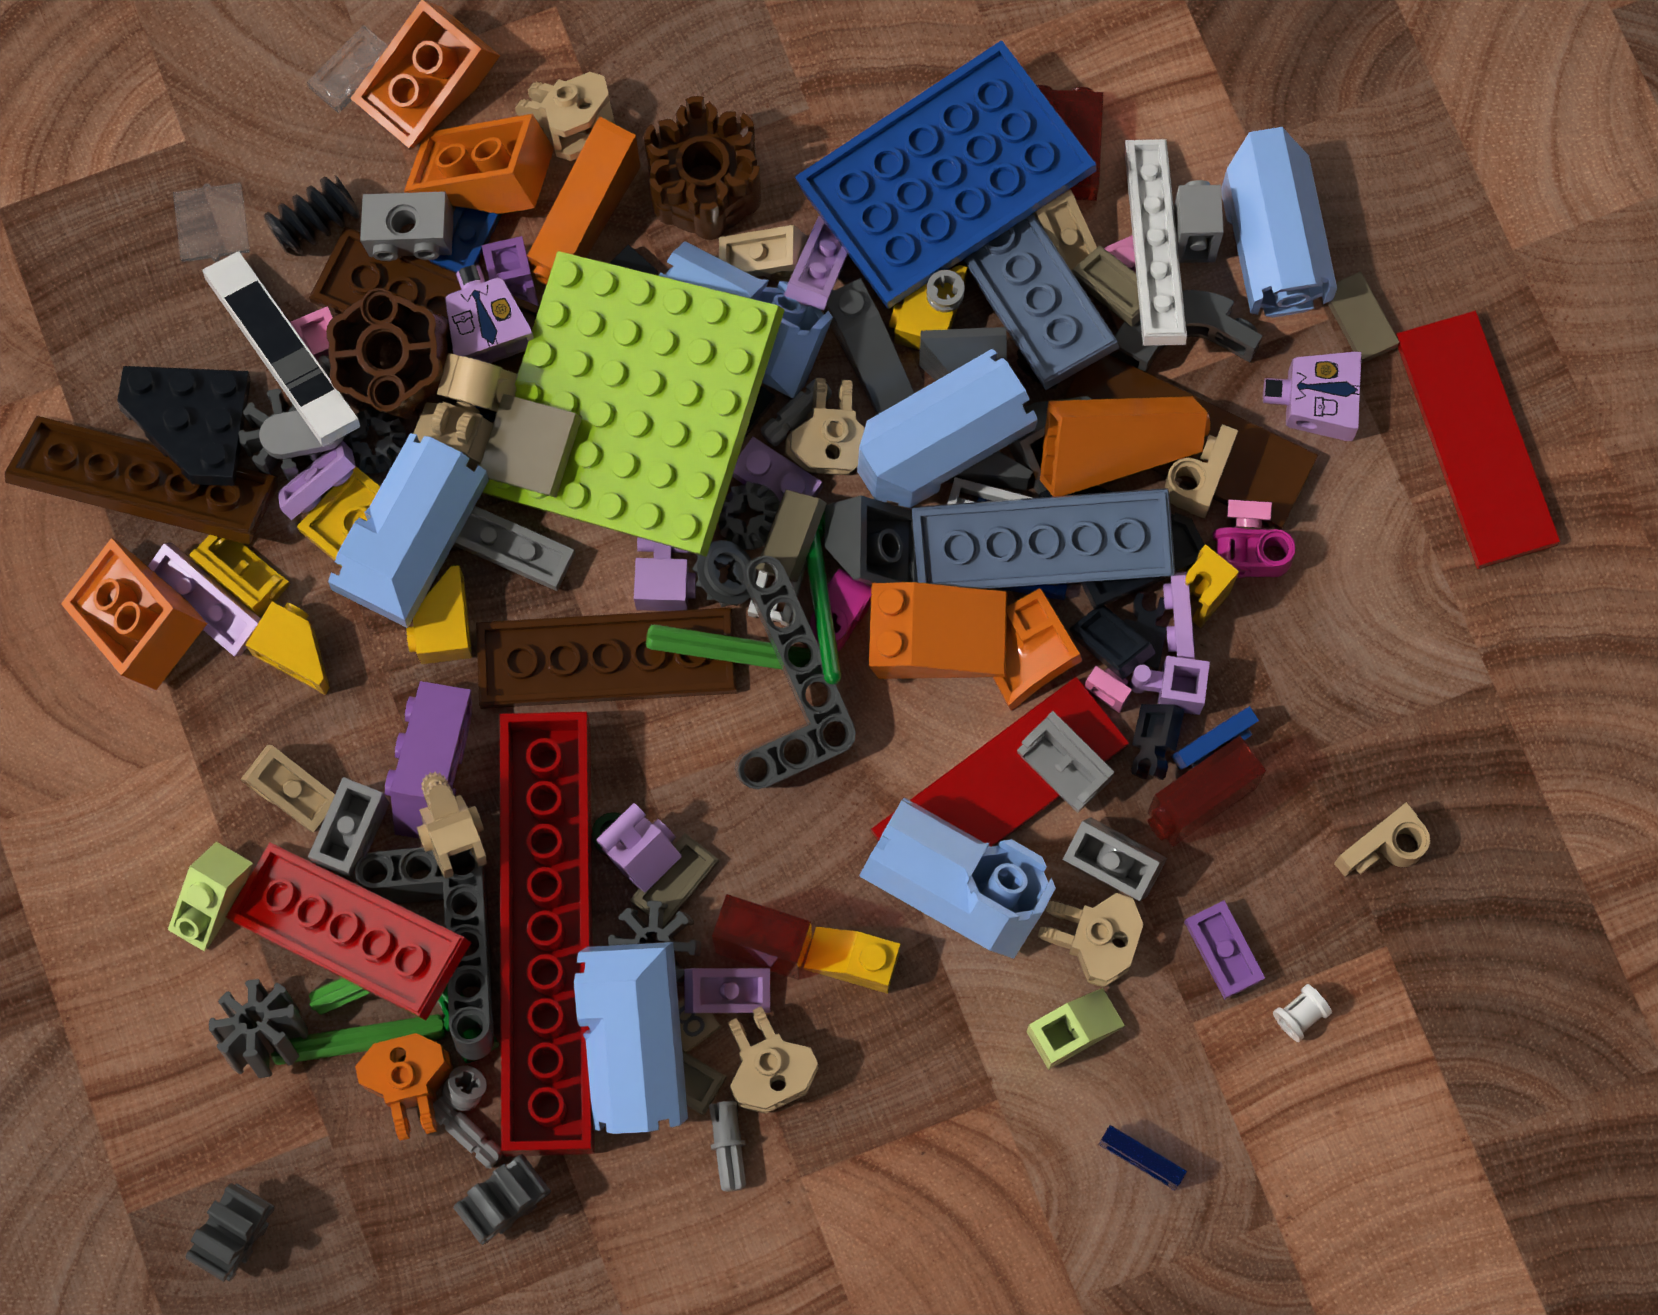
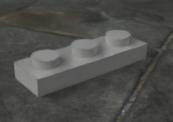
M474 506L453 545L555 591H558L575 556L574 549L477 506Z

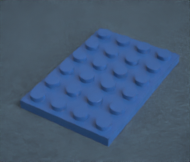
M1001 40L796 175L795 180L889 309L927 284L929 278L934 273L950 269L1096 172L1097 168L1096 163Z

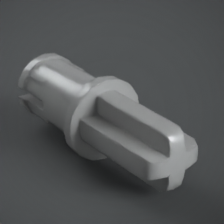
M737 1101L718 1102L717 1105L710 1104L709 1110L714 1138L711 1150H716L721 1189L726 1192L742 1190L746 1186L741 1147L746 1146L745 1140H741L739 1131Z

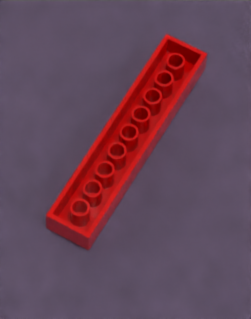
M587 711L500 714L501 1151L506 1157L521 1154L524 1156L595 1154V1133L592 1120L586 1041L583 1033L590 1028L589 1026H579L574 991L575 973H584L585 962L577 963L578 952L586 947H593L591 724Z

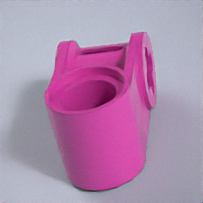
M1225 527L1213 531V540L1217 542V554L1239 571L1237 578L1279 577L1287 573L1292 565L1295 543L1290 534L1283 530ZM1269 546L1280 547L1285 552L1286 557L1279 561L1270 560L1265 556L1264 549ZM1231 547H1233V559H1231Z
M842 569L837 570L828 584L838 652L844 647L856 625L863 619L870 608L872 587L867 583L854 580L848 572ZM813 613L809 625L819 646L815 614Z

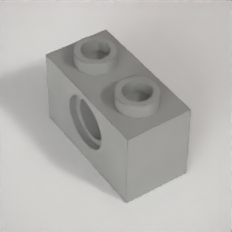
M1195 180L1185 185H1179L1174 203L1179 263L1215 262L1223 236L1221 185H1210L1208 181Z
M446 192L363 194L360 241L369 257H374L381 261H393L398 256H415L423 260H433L438 258L439 255H452L454 208ZM415 224L411 231L399 233L403 226Z
M343 777L308 855L311 862L340 877L356 882V864L361 857L368 854L390 804L384 793Z
M1090 817L1081 822L1062 860L1141 901L1148 897L1167 857Z

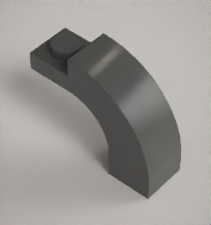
M1182 290L1187 337H1199L1210 340L1242 359L1251 362L1259 348L1263 335L1258 333L1257 328L1247 320L1242 318L1234 320L1229 317L1234 301L1212 292ZM1140 319L1133 327L1126 322L1122 324L1115 335L1119 349L1108 355L1147 373L1156 356L1166 345L1143 346Z

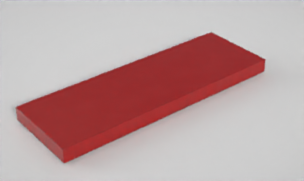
M1476 310L1396 333L1399 341L1398 350L1477 569L1557 546L1560 543V539Z
M1074 677L910 799V801L978 840L989 843V846H996L1000 841L1004 840L1061 797L1017 753V750L1023 745L1021 742L1052 711L1105 763L1127 748L1129 742L1080 680ZM895 811L871 828L872 834L878 841Z
M271 842L268 844L225 917L238 926L425 1021L471 944L465 937Z

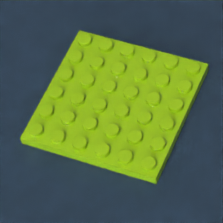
M557 251L532 329L534 338L528 341L515 382V397L570 411L582 416L556 498L488 479L489 481L482 493L707 557L785 310L775 304Z

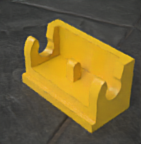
M208 535L197 549H194L189 554L197 565L258 617H261L270 603L275 602L290 586L288 580L278 574L240 542Z
M1206 544L1200 550L1196 562L1189 569L1185 578V585H1190V595L1195 594L1197 597H1200L1199 602L1203 604L1200 608H1197L1192 618L1193 623L1199 628L1205 624L1229 596L1239 573L1236 568Z

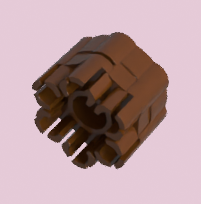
M692 96L685 99L686 107L680 105L677 110L676 123L672 119H664L658 121L659 133H656V129L652 124L645 131L644 142L650 175V189L654 213L658 220L664 224L674 225L684 231L695 233L703 239L713 240L721 237L727 229L738 224L745 216L753 214L761 204L759 165L757 166L754 123L745 113H742L740 117L741 123H737L736 111H726L718 117L717 108L710 101L705 104L704 97ZM699 165H710L719 170L716 176L707 180H698L688 175L693 168Z
M375 288L370 290L363 299L352 304L343 313L334 316L327 326L326 335L329 342V361L331 365L330 381L333 387L341 393L372 405L379 411L403 419L418 417L415 408L423 410L430 395L439 396L437 392L447 355L453 349L452 340L449 336L450 326L448 318L426 307L419 306L387 289ZM397 336L403 348L402 357L394 367L383 369L379 360L380 350L388 339Z

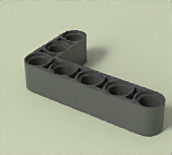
M766 555L754 558L748 562L743 573L744 584L806 724L750 748L739 755L734 768L736 777L742 784L753 789L768 787L845 752L851 748L856 736L853 722L836 684H828L824 679L820 648L788 575L779 560ZM760 563L770 565L775 572V581L768 588L758 586L753 580V570ZM777 603L787 604L793 613L792 621L783 628L774 625L770 617L771 610ZM797 642L805 644L810 651V659L802 667L792 665L788 658L790 647ZM813 682L824 684L828 693L826 701L817 707L809 704L805 695L806 689ZM837 721L844 727L845 736L841 743L830 746L824 740L823 731L827 724ZM799 739L805 745L806 753L803 760L792 764L784 757V747L790 740ZM752 757H760L766 763V774L758 781H750L744 773L745 764Z
M423 847L378 851L364 855L359 859L355 868L356 879L360 887L395 904L444 899L445 928L465 937L471 942L470 946L478 947L473 955L463 956L447 984L449 1028L456 1050L462 1057L470 1060L484 1058L492 1050L495 1039L487 877L483 865L478 867L474 855L468 849L449 856L453 876L445 879L433 851L425 852ZM460 867H474L472 872L467 875L455 874ZM417 871H430L429 875L423 879L411 878ZM374 875H387L380 883L368 882ZM464 906L476 907L475 911L469 915L462 916L456 914ZM475 986L480 988V991L473 997L460 996L461 992L467 987ZM476 1027L483 1030L474 1039L462 1037L463 1033L469 1028Z

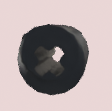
M336 175V184L327 177L320 179L322 193L311 185L307 187L308 201L297 194L292 197L294 210L281 203L278 206L280 219L270 212L264 214L265 222L287 255V248L289 247L298 254L303 253L301 243L303 238L312 245L318 244L315 234L316 230H320L328 237L332 235L329 225L330 221L335 222L341 228L345 227L343 213L347 212L355 219L360 217L352 197Z

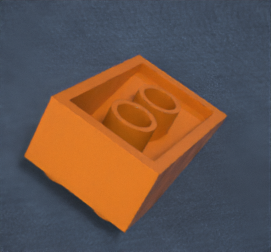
M421 0L350 99L409 149H414L477 89L500 55L442 6Z
M533 114L431 131L421 142L404 192H446L453 206L496 214L532 209L536 206L554 148Z
M113 538L109 540L61 603L121 676L154 690L159 688L208 624L183 596L119 541Z
M917 582L872 583L869 668L878 679L1005 677L1007 592Z

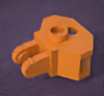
M417 1033L374 1043L355 1066L358 1083L367 1091L384 1098L385 1104L391 1108L394 1127L399 1141L410 1139L411 1127L406 1109L419 1106L420 1122L426 1134L437 1132L433 1102L437 1100L436 1091L453 1070L451 1054L444 1050L441 1044ZM406 1056L405 1060L403 1062H400L401 1059Z

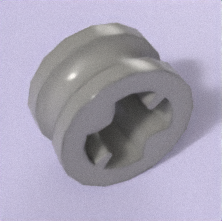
M940 270L934 273L928 280L926 291L930 306L940 312L956 310L962 304L964 298V282L960 275L951 270ZM944 283L952 284V293L955 296L950 298L949 294H947V299L939 298L936 286L940 284L944 288Z
M468 1065L458 1066L451 1071L443 1085V1097L447 1104L454 1109L469 1111L477 1106L484 1095L487 1087L486 1079L474 1067ZM464 1083L468 1085L466 1090L472 1089L470 1094L461 1091L463 1087H457V1085Z

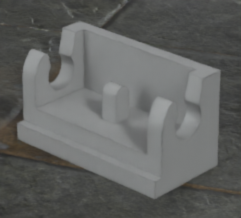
M1054 711L1021 742L1023 745L1017 750V753L1077 813L1112 781L1114 771Z

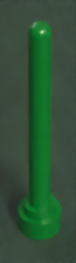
M824 510L806 560L823 675L828 684L834 685L841 679V670L821 538L824 536L825 530Z

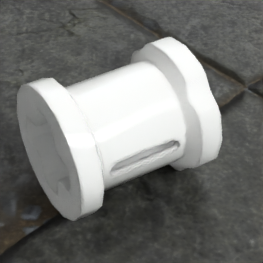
M1306 984L1301 989V994L1284 1009L1278 1007L1273 1011L1278 1024L1296 1042H1300L1304 1038V1032L1321 1017L1327 1018L1332 1013L1325 999L1309 984Z

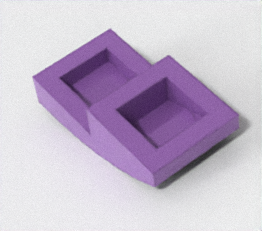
M520 236L481 245L489 280L502 278L511 295L539 306L523 237Z

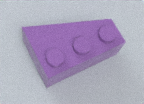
M420 681L416 697L409 696L405 709V722H409L406 733H399L395 746V758L399 759L396 770L390 769L388 771L385 783V795L391 796L395 835L420 839L417 827L423 825L419 810L428 807L423 790L421 789L422 778L424 779L425 775L430 774V772H440L441 775L445 776L448 781L447 784L452 789L458 764H462L472 716L470 689ZM452 789V790H453L452 793H453L454 796H455V795H456V789Z

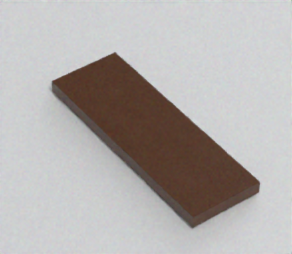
M345 226L309 296L311 303L322 308L328 306L330 311L341 314L352 304L363 299L370 290L384 288L448 318L446 296L460 291L461 287L456 272L431 263L428 260L419 259L415 256H398L393 261H381L374 257H369L360 241L361 232ZM513 296L532 331L539 306ZM525 351L490 364L518 374Z
M1107 355L1077 372L1063 398L1089 396L1094 400L1193 396L1209 414L1210 431L1208 436L1217 437L1222 424L1238 430L1213 499L1227 506L1228 500L1272 502L1271 521L1262 520V523L1278 530H1282L1318 457V454L1111 355ZM1208 436L1204 437L1203 450L1207 442ZM1202 452L1185 457L1208 463V461L1200 459ZM1178 460L1150 469L1167 477L1169 469ZM1181 476L1175 479V481L1191 489L1197 487L1196 482L1188 476Z
M36 416L5 471V483L250 545L278 488V476L238 467L235 486L191 484L182 474L181 469L169 457L166 458L154 445Z
M732 607L476 622L479 706L481 709L737 694L735 662L651 650L646 646L647 631L654 624L734 637Z

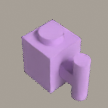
M637 538V551L654 552V558H636L634 583L636 610H687L688 598H696V573H689L687 559H672V552H689Z
M1166 656L1162 672L1150 670L1146 665L1137 666L1130 682V688L1135 693H1142L1145 690L1159 692L1158 704L1176 705L1184 709V713L1200 715L1205 704L1210 662Z
M633 803L596 841L603 847V852L619 871L645 893L682 856L671 843L676 838L671 830L659 819L652 824L645 818L646 814Z

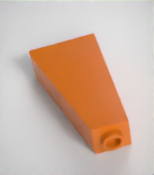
M600 116L527 255L530 270L533 271L532 275L545 285H547L557 251L584 258L587 257L641 167L636 135Z
M1193 396L1048 401L1040 481L1053 497L1065 496L1203 452L1204 437L1208 436L1210 431L1209 414Z

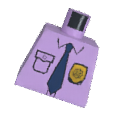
M470 265L460 269L456 276L461 290L446 296L453 353L492 363L526 351L528 341L534 337L529 324L503 279L494 278L485 282L479 265Z
M1361 352L1304 356L1292 359L1288 370V379H1264L1263 403L1287 405L1286 426L1289 428L1344 441H1353L1359 425Z

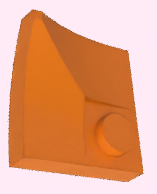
M1041 588L1007 606L1005 677L992 678L1010 711H1012L1045 684L1082 662L1079 651Z

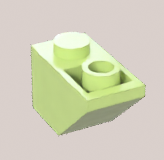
M215 842L190 865L168 930L205 951L227 919L225 917L244 887L253 863L222 844Z
M1101 988L1070 1001L1029 1024L1027 1034L1046 1067L1050 1070L1124 1028L1125 1025L1106 992Z

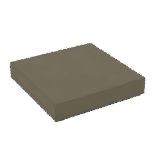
M503 394L480 466L487 471L488 479L556 498L582 416L570 411Z

